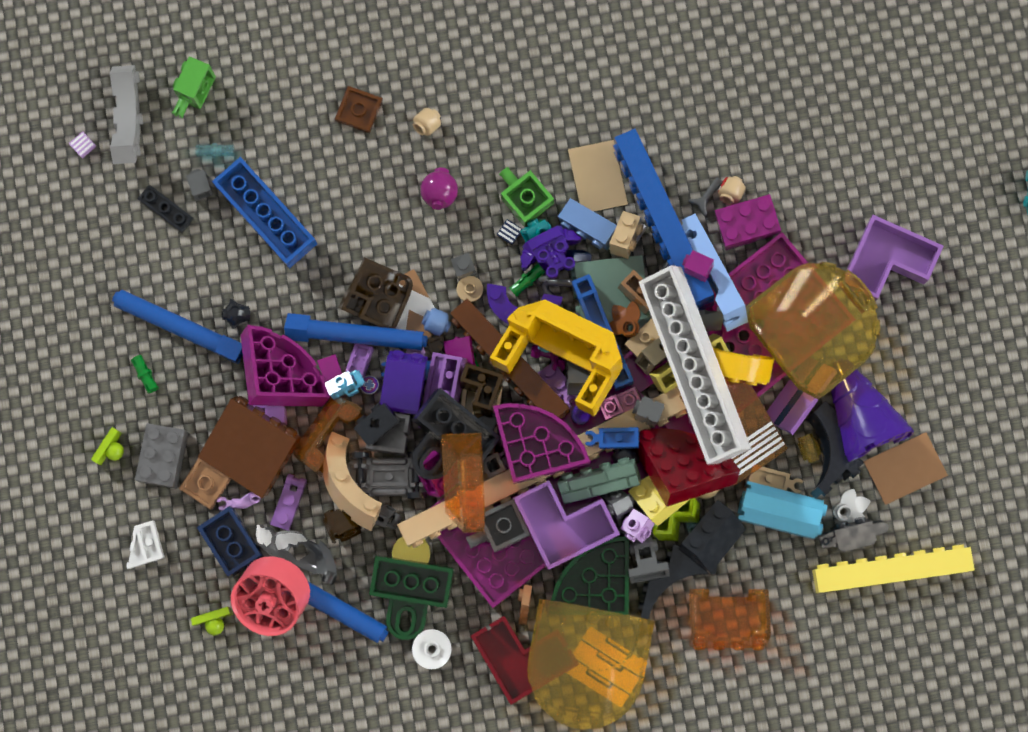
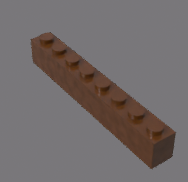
M465 299L450 312L452 317L451 323L457 329L461 328L465 332L463 334L464 337L471 336L472 341L477 345L476 350L482 356L486 355L490 359L502 335L468 299ZM520 356L510 374L499 369L503 374V379L515 386L513 388L520 397L524 396L528 400L526 402L527 405L542 408L553 413L561 420L570 413V409L522 356ZM489 360V364L496 370L497 367L493 366L491 360Z

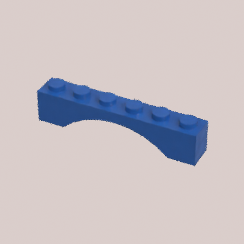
M590 274L573 280L572 287L586 320L612 332ZM619 346L618 350L623 368L613 384L615 391L634 384Z

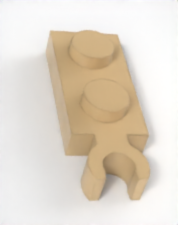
M758 465L751 467L748 479L750 482L785 491L790 489L791 492L797 494L801 490L795 489L794 484L803 483V480L798 478L790 480L791 474Z

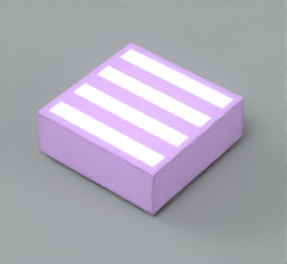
M83 131L69 143L81 158H84L96 147Z

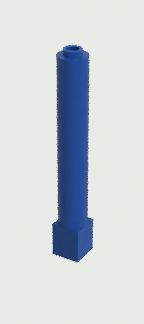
M117 291L113 296L112 302H114V307L239 364L243 356L242 344L225 335L222 336L127 291Z
M292 313L287 314L284 326L285 336L293 341L308 342L309 339L422 351L423 347L427 346L428 336H424L422 331L311 320L310 315Z
M308 582L310 587L309 605L376 643H379V641L384 642L389 633L386 630V625Z

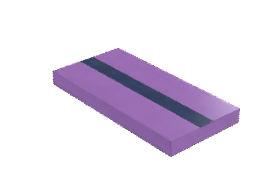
M808 358L793 374L764 414L763 419L767 422H772L773 425L793 435L838 373L836 370Z

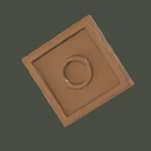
M198 458L179 489L212 510L217 503V499L231 481V478Z

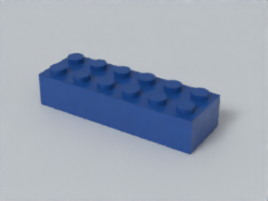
M241 157L212 181L218 191L289 269L317 245L315 238Z

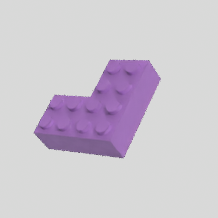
M872 215L839 288L874 303L882 291L890 270L924 285L933 272L943 245Z
M550 481L513 498L548 570L620 535L603 499L595 501L566 516Z

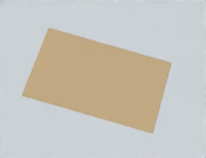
M614 140L568 149L579 202L593 212L628 205L620 166L614 155Z

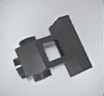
M623 490L600 495L607 504L606 507L620 535L624 534L625 532L621 529L623 520L629 516L633 508L638 511L633 505L635 504L633 497Z
M651 534L643 543L635 540V542H632L633 544H629L631 556L635 555L638 567L628 570L631 584L670 576L668 563H657L655 551H658L656 539L652 540ZM651 555V558L640 560V556Z

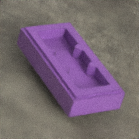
M355 344L345 372L359 370L364 379L374 347Z

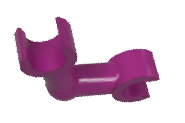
M537 345L532 346V357L549 358L553 363L552 369L556 371L557 366L562 371L564 370L565 361L559 359L557 355L551 352L539 350Z

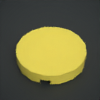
M402 536L393 546L392 557L429 563L431 557L430 546L424 539L422 545L416 548L408 547Z

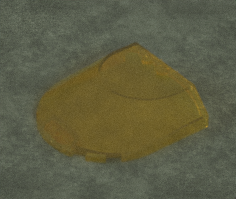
M810 262L796 267L745 306L750 329L799 390L816 399L825 396L868 360L876 348L877 336L880 335V320L877 319L875 310L878 307L870 290L851 271H844L836 267V264L829 262L812 264Z
M540 599L528 660V679L535 695L534 698L542 710L555 721L576 729H596L609 725L621 718L632 707L642 688L655 621L569 603Z

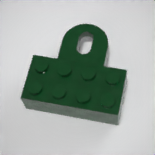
M381 555L375 556L369 595L389 598L386 625L394 637L401 640H410L417 637L425 627L428 605L448 607L454 567ZM405 610L410 611L412 614L411 627L408 631H402L399 626L401 614Z

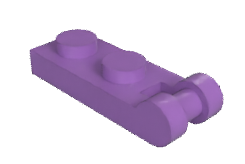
M292 474L287 475L270 525L290 530L307 484L306 479L295 478ZM292 485L298 487L296 492L290 490Z

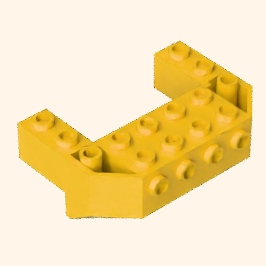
M547 300L518 307L508 317L509 326L490 356L493 366L510 374L527 344L531 342L591 372L575 402L578 409L595 417L623 368L614 333Z

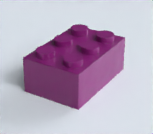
M770 194L715 210V217L725 251L771 238L781 233Z

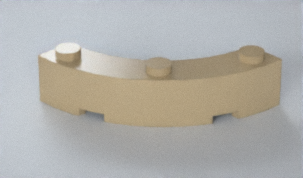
M331 432L323 460V477L328 493L337 507L351 516L352 521L372 531L378 519L382 503L368 496L352 479L346 464V452L350 439Z

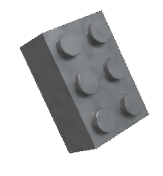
M147 423L135 481L177 489L189 433L183 429Z

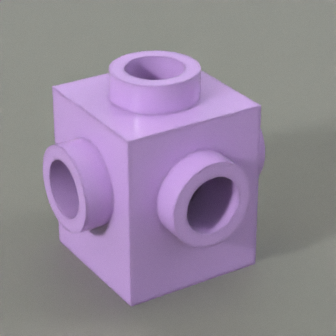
M633 508L629 516L623 520L621 529L626 533L624 536L630 541L635 542L637 540L643 543L650 536L651 529L655 523Z

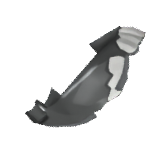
M257 525V544L270 556L288 560L297 567L312 572V574H323V582L331 585L334 584L337 578L336 564L329 548L321 540L319 544L308 540L303 534L298 533L299 531L286 530L275 532L270 526ZM299 544H302L310 554L298 561L288 551L291 547H298Z

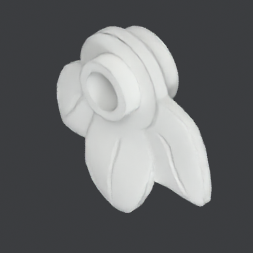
M855 489L847 490L842 494L840 503L835 506L834 516L842 522H854L855 518L865 517L862 513L871 501L862 496L856 497ZM845 508V514L841 515L840 510Z

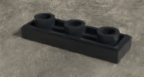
M150 184L138 197L141 203L181 233L194 220L192 216ZM168 206V209L163 211V208Z

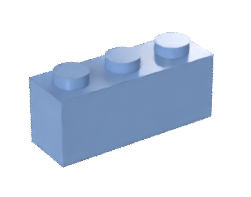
M570 198L558 215L560 225L564 229H572L583 240L589 239L598 249L604 248L608 250L610 240L617 225Z

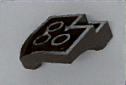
M364 257L353 281L342 298L339 308L377 326L396 329L409 300L413 282L409 276ZM404 280L405 285L400 287L399 282Z

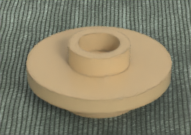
M474 276L462 278L457 284V294L463 301L468 299L470 302H475L483 294V285Z

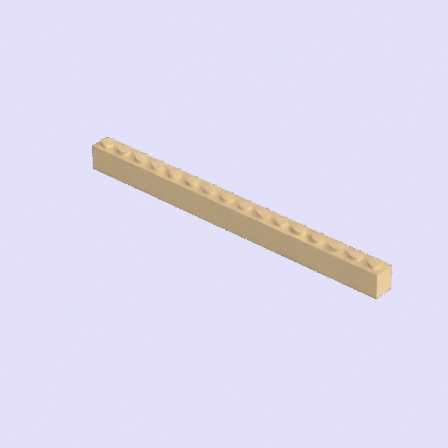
M678 386L666 394L663 393L653 398V402L658 401L665 406L658 422L659 427L669 423L668 419L673 416L677 419L687 414V409ZM633 409L588 431L599 434V428L638 427L639 431L651 429V426L646 425V422L636 421L634 418L635 414L632 413ZM585 432L578 435L590 461L598 458V453L606 450L608 453L614 450L600 449L599 443L593 447H588L585 445V442H591L593 436H586ZM509 469L397 524L407 546L416 548L424 543V539L428 537L434 539L441 535L440 531L446 528L450 531L458 527V523L463 520L466 522L471 521L477 517V513L491 510L494 508L493 505L499 502L501 504L512 500L511 496L517 493L520 495L534 485L537 487L547 482L546 479L552 476L554 479L564 474V471L513 484Z

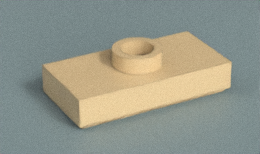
M651 318L635 337H631L624 344L636 358L643 349L659 338L653 319Z

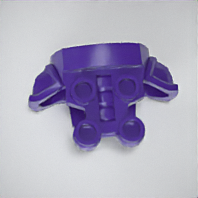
M556 226L528 240L522 246L523 250L520 257L522 271H526L535 262L546 271V276L549 279H555L558 276V271L563 268L568 271L575 268V260L572 257H566V251L569 246L579 244L582 240L581 237L573 230Z

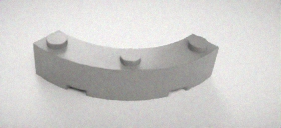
M135 65L115 66L110 71L112 96H116L117 99L116 107L113 108V124L116 134L112 135L110 145L113 164L136 163L137 156L141 154L139 145L140 125L143 124V116L139 109L137 84L140 82V75L136 71Z

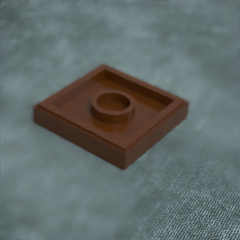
M348 86L334 120L370 134L383 98Z

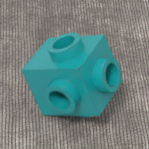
M535 218L527 223L528 226L520 230L524 241L527 242L552 227L545 219L538 220Z

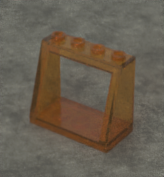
M482 433L443 434L441 439L445 513L463 533L484 532L485 497Z

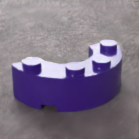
M487 283V299L490 310L496 319L508 328L509 323L507 319L518 307L509 301L505 286ZM544 294L542 300H547L561 307L563 297Z

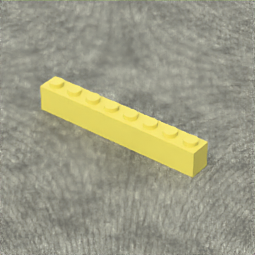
M964 544L952 546L953 550L945 551V547L934 548L932 553L919 550L914 551V555L906 556V553L894 554L895 558L887 559V555L875 557V561L869 562L867 558L857 559L855 564H848V561L836 562L837 566L829 567V564L817 565V569L812 570L816 594L975 571L971 547L964 548Z

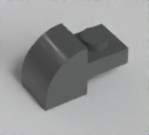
M499 452L485 458L477 469L468 468L465 471L474 487L507 471V468Z

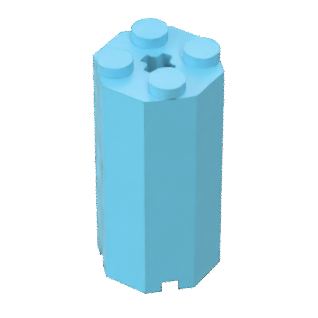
M750 481L745 483L744 487L748 488L742 492L738 513L741 515H738L737 518L740 521L809 539H815V537L821 535L823 524L820 522L822 516H825L827 511V505L824 504V500Z

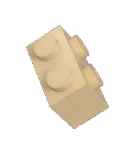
M625 211L622 212L609 243L611 254L629 259L631 251L635 250L636 239L643 230L644 225L641 223V216Z

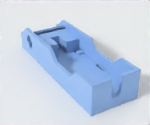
M696 214L682 219V228L692 249L714 259V267L707 280L716 294L715 301L723 314L722 323L726 331L728 332L747 323L748 318L745 304Z

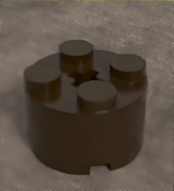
M332 509L323 514L325 518L322 522L332 543H336L338 539L344 542L361 534L360 529L363 527L352 521L351 516L344 510Z

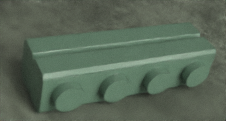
M629 457L619 459L618 463L610 464V462L602 463L596 469L586 467L581 469L580 473H564L558 480V487L563 503L568 504L638 486L641 483V477L635 459L630 460Z

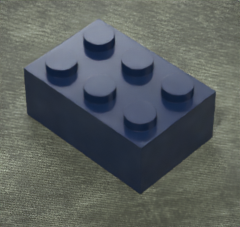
M231 506L197 527L227 577H234L245 570L253 561L264 557L237 512Z

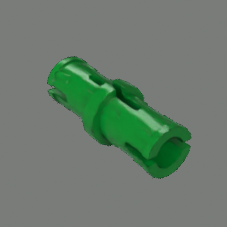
M537 263L526 274L523 273L522 277L509 287L510 290L518 297L526 288L533 286V282L543 275L545 270Z
M142 355L133 357L131 362L136 369L138 379L142 381L147 393L150 394L157 391L159 387L154 381L152 371L148 369Z

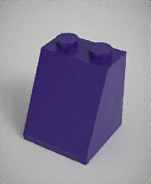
M400 350L390 351L386 360L380 404L387 403L392 411L416 415L423 400L428 357L419 353L407 354Z

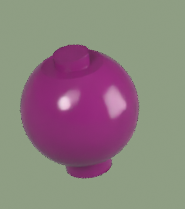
M438 167L423 179L420 192L422 199L427 205L435 210H441L450 206L456 200L458 185L454 177L449 174L448 169Z

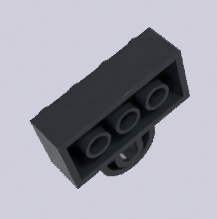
M438 388L434 390L412 419L415 424L427 432L413 451L412 466L420 477L428 480L439 479L446 475L458 458L471 469H477L501 437L443 389ZM432 451L437 452L439 455L438 461L431 470H426L423 466L425 459Z

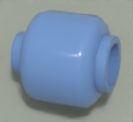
M432 308L430 311L427 310L422 320L424 330L437 336L442 335L443 332H448L451 326V322L448 321L449 315L436 308Z

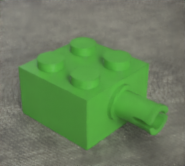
M190 56L187 61L183 62L182 72L173 83V90L179 100L172 114L176 117L179 116V118L184 117L188 105L201 109L216 78L209 64Z
M509 167L500 172L499 175L509 185L501 193V200L524 227L527 226L529 221L538 218L554 205V198L531 170L520 179H517Z

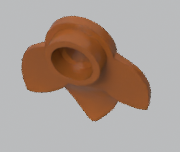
M634 301L627 308L613 305L612 316L614 321L609 322V325L614 335L623 334L629 338L635 337L640 331L638 321L641 312L639 306ZM632 324L633 330L630 332L628 327Z

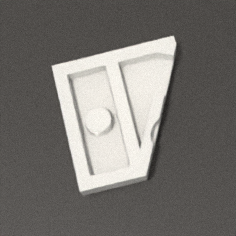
M155 521L134 526L127 569L165 558Z

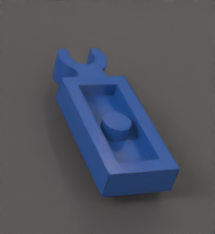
M638 427L599 428V434H595L593 431L585 432L586 436H593L591 442H585V445L588 447H593L599 443L600 449L639 448Z

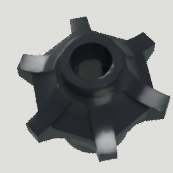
M230 299L228 306L221 311L222 320H226L231 328L235 329L239 324L250 321V307Z

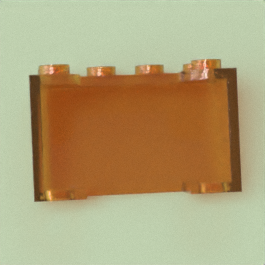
M689 589V645L694 650L733 648V650L739 651L744 648H752L753 650L760 651L768 645L771 636L768 589H749L747 597H709V589Z

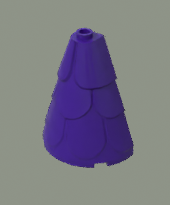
M841 359L833 364L834 367L832 369L836 370L838 374L830 383L832 400L836 407L844 452L849 462L865 456L876 447L891 441L896 444L910 438L914 434L913 428L872 386V382L849 361Z

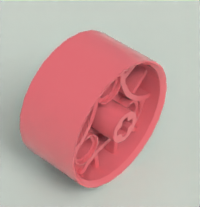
M274 556L256 559L247 567L233 587L231 593L233 612L246 628L257 634L265 636L284 634L292 629L310 599L309 583L304 573L288 560Z

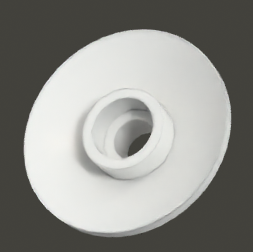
M434 629L421 632L415 638L412 646L415 661L427 669H437L446 664L452 650L448 637L441 631ZM432 645L436 647L434 653H430L428 650Z

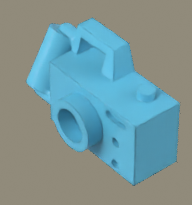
M354 370L336 376L325 382L329 395L335 400L344 394L351 397L359 393L358 388L363 386L365 381L360 371Z

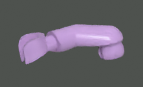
M250 492L240 499L227 500L222 496L217 499V503L223 500L226 502L223 506L218 507L219 510H224L229 506L245 509L258 503L260 497Z

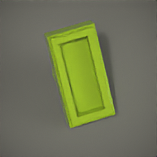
M112 427L91 460L99 465H102L106 458L112 461L119 460L124 454L123 446L117 442L122 433Z
M224 607L192 617V626L205 623L207 633L213 636L218 635L224 629V622L221 618L233 615L232 608Z

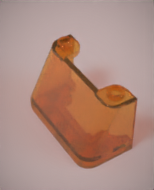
M341 396L336 399L331 398L298 442L293 451L294 457L322 477L324 472V455L318 450L339 420L348 425L349 422L357 421L363 415L366 416V413L357 404Z

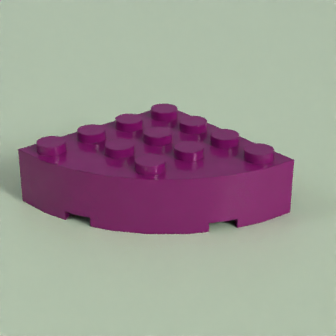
M247 325L240 336L249 405L322 407L328 401L330 395L325 385L326 380L317 369L314 359L289 337L283 334L280 336L271 332L272 330L268 328Z
M507 403L493 406L513 484L590 464L586 449L576 433L566 422L553 413L525 404Z

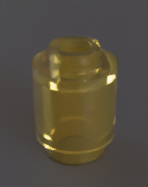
M811 433L798 438L799 443L797 445L803 460H808L809 463L820 460L819 456L822 453L816 437H813Z

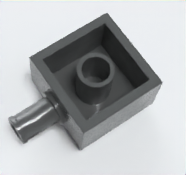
M514 499L478 515L483 528H481V531L469 537L467 536L466 539L471 549L483 542H490L496 553L530 537V533Z

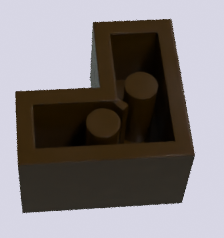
M466 363L460 379V388L476 393L472 404L473 412L489 417L492 416L493 406L496 405L504 382L503 374Z

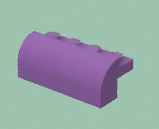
M436 352L432 353L423 405L434 390L438 388L443 389L457 402L460 401L462 390L460 388V379L467 363V358Z

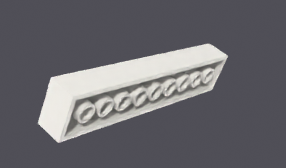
M671 265L639 281L707 465L719 464L751 450L682 267Z

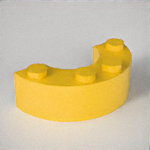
M713 348L723 376L728 377L727 381L739 383L740 380L746 381L745 384L757 386V384L767 385L770 382L774 358L756 354L744 355Z

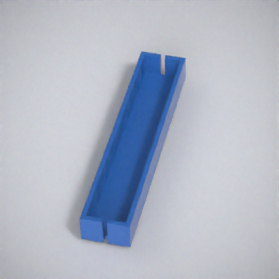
M632 129L614 137L615 144L613 148L615 158L618 163L621 162L623 175L629 180L632 194H636L640 211H644L646 224L653 231L652 236L655 243H659L663 260L667 259V267L671 265L682 267L684 272L682 263L686 255L691 254L692 246L636 129ZM684 273L698 311L714 306V293L708 280L703 282Z

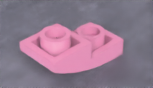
M633 387L618 395L615 394L606 398L600 408L605 419L608 420L633 409L637 399L641 400L636 387Z

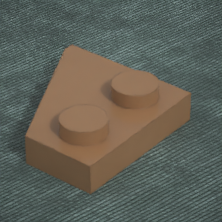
M524 585V589L519 590L518 601L522 602L519 624L527 625L532 586Z

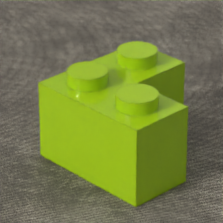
M696 498L690 499L659 526L655 524L653 526V535L659 541H678L680 522L699 523L701 504Z

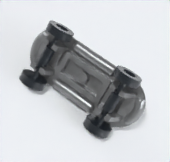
M413 451L408 452V457L370 458L369 452L350 453V459L353 460L347 464L348 471L357 486L368 496H407V499L411 500L427 499L428 493L412 466Z

